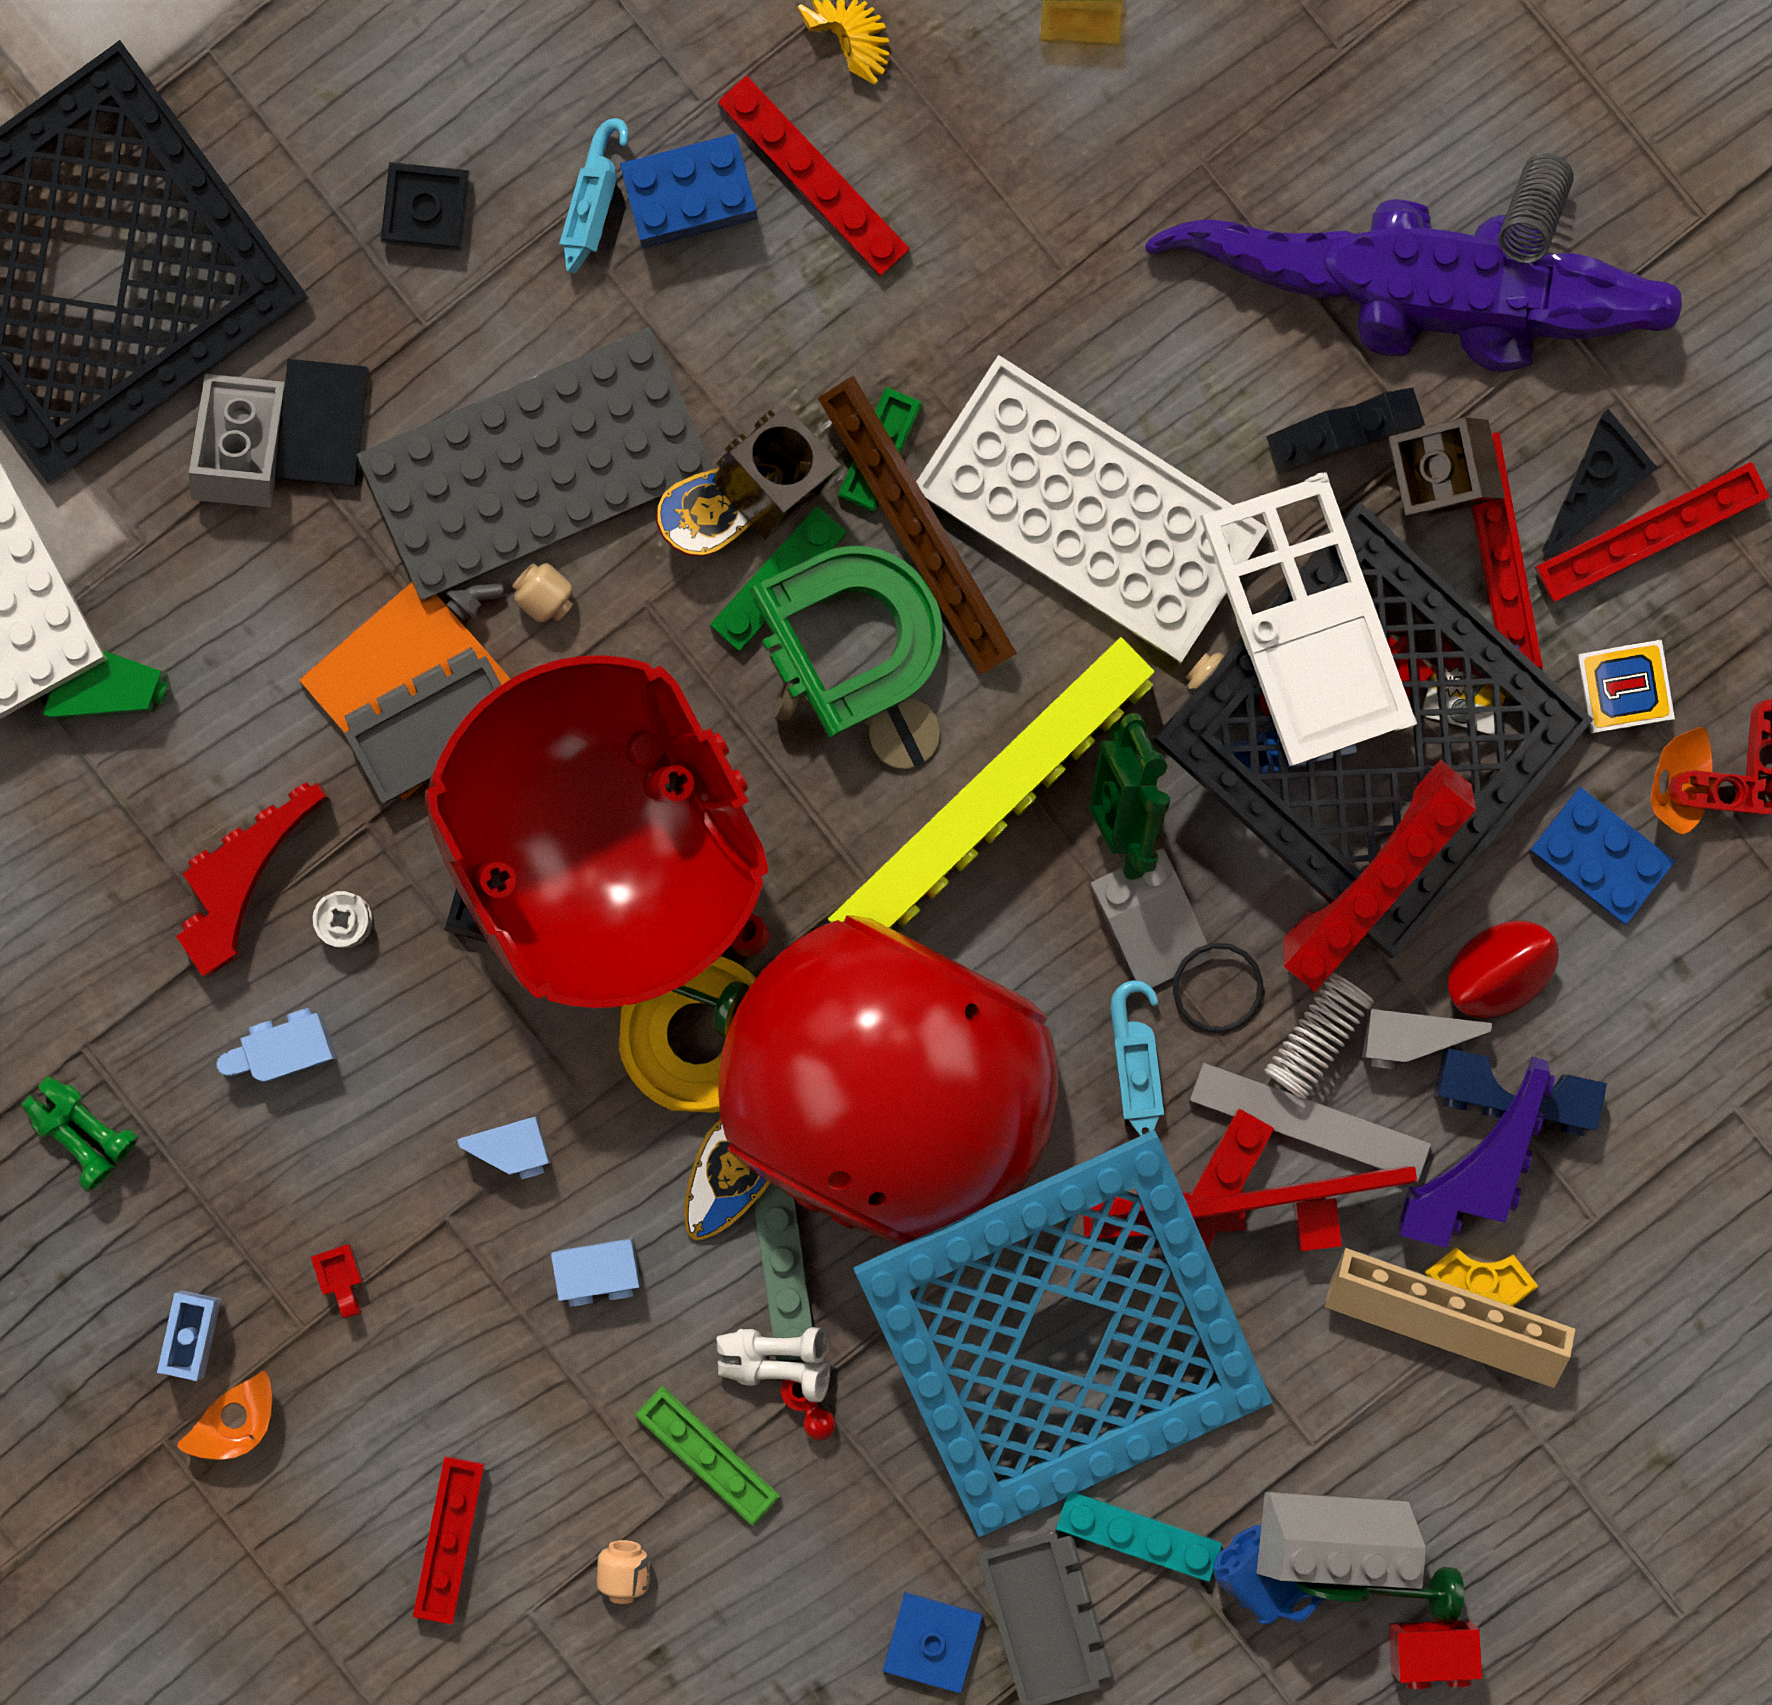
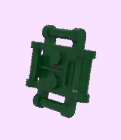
M1137 713L1128 714L1121 722L1114 723L1110 728V741L1101 742L1089 803V810L1111 854L1119 855L1121 859L1120 868L1125 877L1130 880L1139 879L1145 872H1151L1156 869L1159 858L1156 853L1158 837L1162 831L1165 813H1167L1170 804L1169 795L1159 791L1156 786L1157 779L1166 773L1167 763L1163 755L1155 751L1146 734L1147 725L1143 717Z

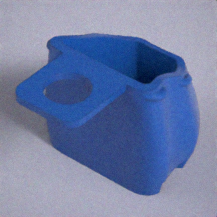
M1261 1524L1252 1526L1235 1535L1231 1544L1220 1551L1214 1560L1213 1571L1219 1586L1234 1597L1240 1606L1252 1611L1257 1616V1621L1260 1624L1269 1625L1278 1617L1298 1623L1307 1619L1325 1598L1313 1596L1299 1590L1294 1581H1280L1257 1574ZM1305 1598H1312L1306 1608L1293 1612V1608L1298 1602Z

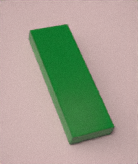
M886 386L875 409V413L900 454L920 411L922 402ZM853 459L837 496L874 513L879 502Z

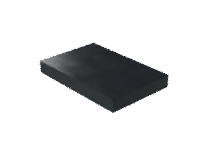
M288 359L276 479L356 487L359 459L356 454L360 453L369 372L367 366Z

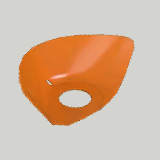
M1697 727L1674 737L1663 748L1654 775L1650 800L1654 814L1681 835L1689 833L1698 825L1706 809L1687 808L1674 803L1669 795L1668 788L1665 794L1660 792V776L1664 769L1668 772L1669 787L1670 780L1679 772L1692 770L1713 772L1711 745L1707 729L1704 727ZM1689 780V783L1682 785V791L1688 793L1689 799L1691 794H1706L1708 786H1692Z
M262 1370L253 1378L221 1395L206 1410L193 1429L178 1442L177 1447L186 1454L215 1460L236 1458L252 1450L267 1432L271 1418L272 1390L266 1371ZM230 1403H238L246 1410V1422L239 1428H229L222 1421V1410Z

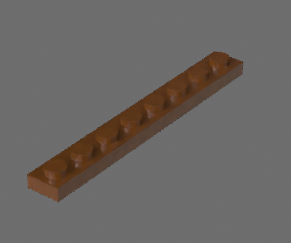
M852 376L818 397L819 402L980 675L1016 655L1017 652L855 377Z

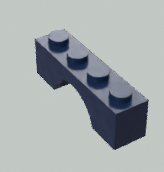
M1453 1049L1443 1050L1434 1096L1444 1098L1442 1106L1466 1111L1468 1103L1483 1106V1115L1501 1118L1515 1095L1507 1092L1498 1084L1492 1074L1489 1058ZM1562 1074L1553 1085L1549 1099L1542 1098L1538 1111L1543 1113L1541 1127L1545 1128L1547 1121L1561 1123V1132L1584 1137L1586 1129L1597 1131L1607 1083Z

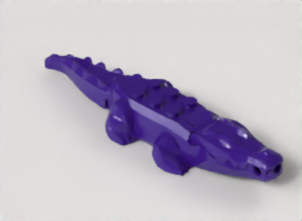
M1394 199L1380 203L1373 213L1371 231L1356 234L1348 231L1281 233L1228 221L1209 219L1186 222L1168 228L1150 238L1145 245V251L1150 255L1174 249L1192 250L1251 278L1286 291L1327 299L1329 296H1347L1349 301L1360 306L1358 328L1361 342L1369 350L1381 355H1408L1410 348L1413 347L1417 331L1428 330L1459 334L1462 348L1475 363L1489 371L1507 372L1532 365L1533 359L1531 355L1533 354V348L1529 345L1531 338L1544 336L1560 339H1584L1615 335L1634 329L1665 331L1676 325L1682 308L1681 292L1677 286L1666 282L1645 279L1590 256L1575 253L1546 254L1541 260L1533 263H1521L1510 259L1502 252L1498 244V234L1506 214L1487 219L1477 228L1474 235L1431 229V217L1429 216L1428 207L1406 200ZM1518 223V225L1526 231L1533 233H1541L1540 231L1530 230L1526 227H1523L1520 223ZM1513 225V227H1514L1520 234H1522V235H1524V236H1526V237H1529V238H1541V237H1544V236H1531V235H1527V234H1525V233L1519 231V230ZM1511 230V232H1512L1519 240H1522V241H1524V242H1526V243L1536 244V243L1543 242V241H1538V242H1535V241H1527V240H1525V239H1523V238L1517 236V235ZM1509 235V237H1510V239H1511L1512 241H1514L1517 245H1519V246H1521V247H1523V248L1535 249V248H1540V247H1541V246H1538V247L1525 246V245H1523V244H1520V243L1516 242V241ZM1507 240L1508 244H1509L1514 250H1517V251H1519V252H1521V253H1524V254H1534V253H1539V252H1540V251H1537V252L1522 251V250H1520V249L1514 247V246Z

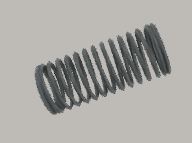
M1540 153L1533 155L1526 161L1498 234V244L1502 252L1510 259L1521 263H1533L1546 256L1574 181V172L1570 164L1562 157L1551 153ZM1539 163H1550V164L1556 165V166H1558L1560 169H1562V170L1565 172V174L1562 173L1559 169H1557V168H1555V167H1552V166H1549V165H1536V164H1539ZM1538 168H1548V169H1551V170H1553V171H1556L1558 174H1560V175L1563 177V179L1560 178L1557 174L1552 173V172H1550V171H1547V170H1535V169H1538ZM1544 173V174H1548V175L1554 176L1556 179H1558V180L1561 182V184H1559L1555 179H1552V178H1550V177H1547V176H1544V175H1533V174ZM1538 178L1549 180L1553 182L1555 185H1557L1560 190H1558L1553 184H1550L1548 182L1532 179ZM1532 184H1544L1546 186L1551 187L1556 192H1553L1552 190L1545 188L1543 186H1533ZM1518 223H1520L1523 227H1526L1530 230L1540 231L1541 233H1533L1522 229L1518 225ZM1513 225H1514L1519 231H1521V232H1523V233H1525V234H1527V235H1531V236H1544V237H1541V238H1529V237H1526V236L1520 234V233L1513 227ZM1511 230H1512L1517 236H1519V237H1521V238H1523V239H1525V240H1527V241H1535V242L1543 241V242L1536 243V244L1526 243V242H1524V241H1522V240H1519V239L1511 232ZM1509 235H1510L1516 242H1518V243H1520V244H1523V245H1525V246H1531V247L1541 246V247H1540V248H1535V249L1523 248V247L1517 245L1514 241H1512V240L1510 239ZM1507 240H1508L1514 247H1516V248H1518V249H1520V250H1522V251H1527V252H1537V251H1540V252H1539V253H1534V254H1524V253H1521V252H1519V251H1517V250H1514V249L1508 244Z

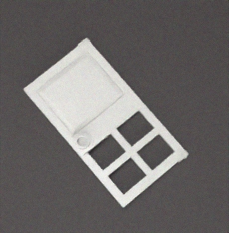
M1327 472L1318 473L1306 479L1305 482L1200 516L1236 616L1240 633L1253 663L1289 766L1393 730L1396 732L1405 728L1411 729L1414 725L1418 724L1337 505ZM1317 495L1330 533L1289 546L1276 509ZM1262 514L1275 551L1234 565L1221 527ZM1335 545L1348 583L1307 596L1294 558ZM1280 563L1294 601L1252 615L1239 577Z

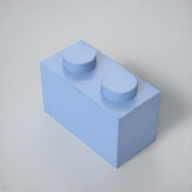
M633 1238L558 1250L551 1253L558 1300H568L569 1307L593 1303L592 1295L608 1293L609 1300L633 1296L632 1289L641 1286Z
M184 1290L174 1293L157 1373L194 1381L204 1378L221 1298Z

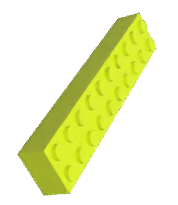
M1120 637L828 918L829 922L831 923L836 920L843 922L846 915H855L871 918L889 928H892L897 922L902 927L908 924L920 912L916 904L926 894L931 900L936 897L949 884L950 881L945 876L954 867L960 872L964 870L978 856L979 853L974 848L983 839L989 844L993 842L1007 828L1008 825L1003 820L1012 811L1018 816L1021 815L1036 800L1037 796L1033 791L1040 784L1043 783L1049 788L1065 772L1066 768L1062 763L1067 758L1072 756L1075 760H1078L1095 742L1091 737L1095 731L1101 728L1106 733L1124 714L1120 709L1122 705L1128 700L1135 705L1151 689L1153 684L1149 679L1155 671Z

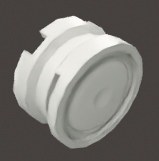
M336 891L324 896L317 903L313 912V927L317 936L325 943L339 948H352L361 944L369 936L373 926V914L368 903L360 896L346 891Z

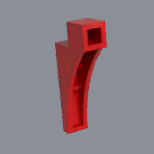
M308 782L301 784L288 794L290 801L277 809L274 804L267 807L254 817L257 823L249 829L243 831L239 827L221 839L224 845L210 854L208 850H205L187 862L190 868L182 874L209 914L204 917L199 912L181 924L184 931L178 934L176 938L202 976L210 977L242 955L238 949L239 935L246 909L256 884L270 859L288 835L309 814L330 799L322 785L315 783L310 786Z

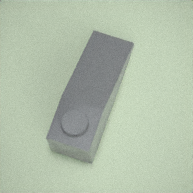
M1369 1009L1366 1016L1362 1058L1372 1059L1371 1067L1395 1069L1396 1062H1408L1491 1032L1492 1023Z

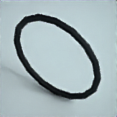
M1210 943L1196 948L1182 960L1174 975L1173 996L1178 1011L1189 1024L1206 1032L1223 1033L1241 1027L1255 1014L1262 1000L1263 979L1258 964L1246 951L1232 944ZM1211 949H1229L1243 956L1252 966L1257 979L1256 999L1250 1011L1239 1021L1223 1027L1207 1026L1194 1020L1183 1008L1179 996L1180 976L1187 963L1199 953Z

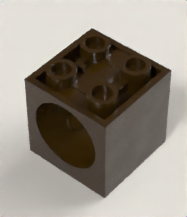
M785 406L777 414L772 410L768 411L755 423L754 427L756 429L748 437L743 433L736 437L725 448L727 453L716 463L719 470L712 479L713 483L765 540L817 498L841 466L788 406ZM766 455L781 461L789 469L794 484H776L763 477L754 464L753 456Z
M1464 417L1389 436L1406 516L1431 517L1505 498L1489 420Z

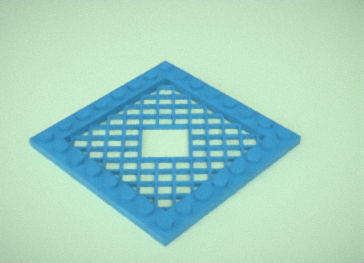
M1155 1130L853 1267L979 1537L1066 1498L1070 1492L1077 1493L1273 1403ZM1135 1188L1137 1194L1128 1191ZM1116 1196L1134 1202L1126 1220L1108 1214ZM1104 1202L1100 1212L1090 1209ZM1141 1206H1143L1152 1228L1134 1223ZM1078 1214L1096 1219L1089 1237L1071 1232ZM1067 1219L1063 1229L1052 1226ZM1104 1222L1123 1227L1115 1245L1097 1240ZM1131 1230L1148 1235L1141 1253L1123 1248ZM1041 1231L1059 1236L1052 1254L1033 1249ZM1029 1236L1025 1246L1015 1243ZM1067 1239L1085 1244L1078 1262L1059 1257ZM1156 1239L1166 1261L1149 1256ZM1093 1247L1111 1253L1104 1270L1086 1265ZM1003 1248L1022 1253L1014 1271L996 1266ZM991 1254L988 1263L978 1260ZM1119 1255L1137 1261L1130 1278L1112 1273ZM1029 1256L1048 1262L1040 1279L1022 1274ZM1056 1264L1074 1270L1067 1287L1048 1282ZM1145 1264L1163 1269L1156 1286L1138 1281ZM966 1265L984 1271L977 1288L958 1283ZM954 1271L950 1280L941 1278V1276ZM992 1273L1010 1279L1003 1296L985 1291ZM1082 1273L1100 1278L1093 1295L1075 1290ZM1171 1273L1181 1295L1164 1290ZM1018 1281L1036 1287L1029 1304L1011 1299ZM1108 1281L1126 1286L1119 1303L1101 1298ZM928 1282L946 1288L939 1305L921 1300ZM916 1288V1291L912 1297L910 1290ZM1134 1289L1152 1294L1144 1312L1127 1307ZM1044 1290L1115 1311L1085 1378L1015 1357ZM954 1291L973 1296L966 1313L947 1308ZM1160 1297L1178 1302L1170 1320L1152 1314ZM981 1299L999 1304L992 1322L974 1316ZM1185 1306L1195 1327L1178 1322ZM1007 1307L1025 1312L1018 1330L1000 1324ZM918 1308L936 1313L929 1330ZM1123 1314L1141 1319L1133 1337L1115 1331ZM943 1316L962 1321L955 1338L936 1333ZM1148 1322L1166 1327L1159 1345L1141 1339ZM970 1324L988 1329L981 1347L963 1341ZM1174 1330L1192 1335L1185 1352L1167 1347ZM996 1332L1014 1337L1007 1355L989 1349ZM1111 1339L1129 1344L1122 1362L1104 1356ZM1199 1339H1201L1209 1360L1193 1355ZM933 1341L951 1346L944 1363ZM1137 1347L1155 1352L1148 1369L1130 1364ZM959 1349L977 1354L970 1372L952 1366ZM1163 1355L1181 1360L1173 1377L1156 1372ZM985 1357L1003 1362L996 1380L978 1374ZM1189 1363L1206 1368L1199 1385L1181 1380ZM1100 1364L1118 1369L1111 1386L1093 1381ZM1011 1365L1029 1370L1022 1387L1004 1382ZM1215 1371L1218 1380L1209 1384V1381ZM1126 1372L1144 1377L1136 1394L1119 1389ZM1037 1373L1055 1378L1048 1395L1030 1390ZM948 1374L966 1379L959 1396ZM1152 1380L1169 1385L1162 1402L1144 1397ZM1063 1381L1081 1386L1074 1403L1056 1398ZM974 1382L992 1387L985 1404L967 1399ZM1177 1388L1191 1391V1393L1172 1401ZM1089 1389L1107 1394L1100 1411L1082 1406ZM1000 1390L1018 1395L1011 1412L993 1407ZM1115 1397L1132 1401L1125 1419L1107 1414ZM1026 1398L1044 1403L1037 1420L1019 1415ZM1141 1404L1155 1408L1135 1418ZM1052 1406L1070 1411L1063 1428L1045 1423ZM964 1407L981 1412L974 1429ZM1078 1413L1095 1418L1089 1435L1071 1431ZM989 1415L1007 1420L1000 1437L982 1432ZM1104 1421L1118 1425L1098 1435ZM1015 1423L1033 1428L1026 1445L1008 1440ZM1041 1430L1059 1435L1052 1452L1034 1447ZM1067 1438L1082 1442L1061 1452ZM979 1440L996 1445L989 1461ZM1004 1447L1022 1452L1015 1469L997 1464ZM1030 1455L1045 1459L1025 1468ZM994 1472L1008 1477L998 1481Z

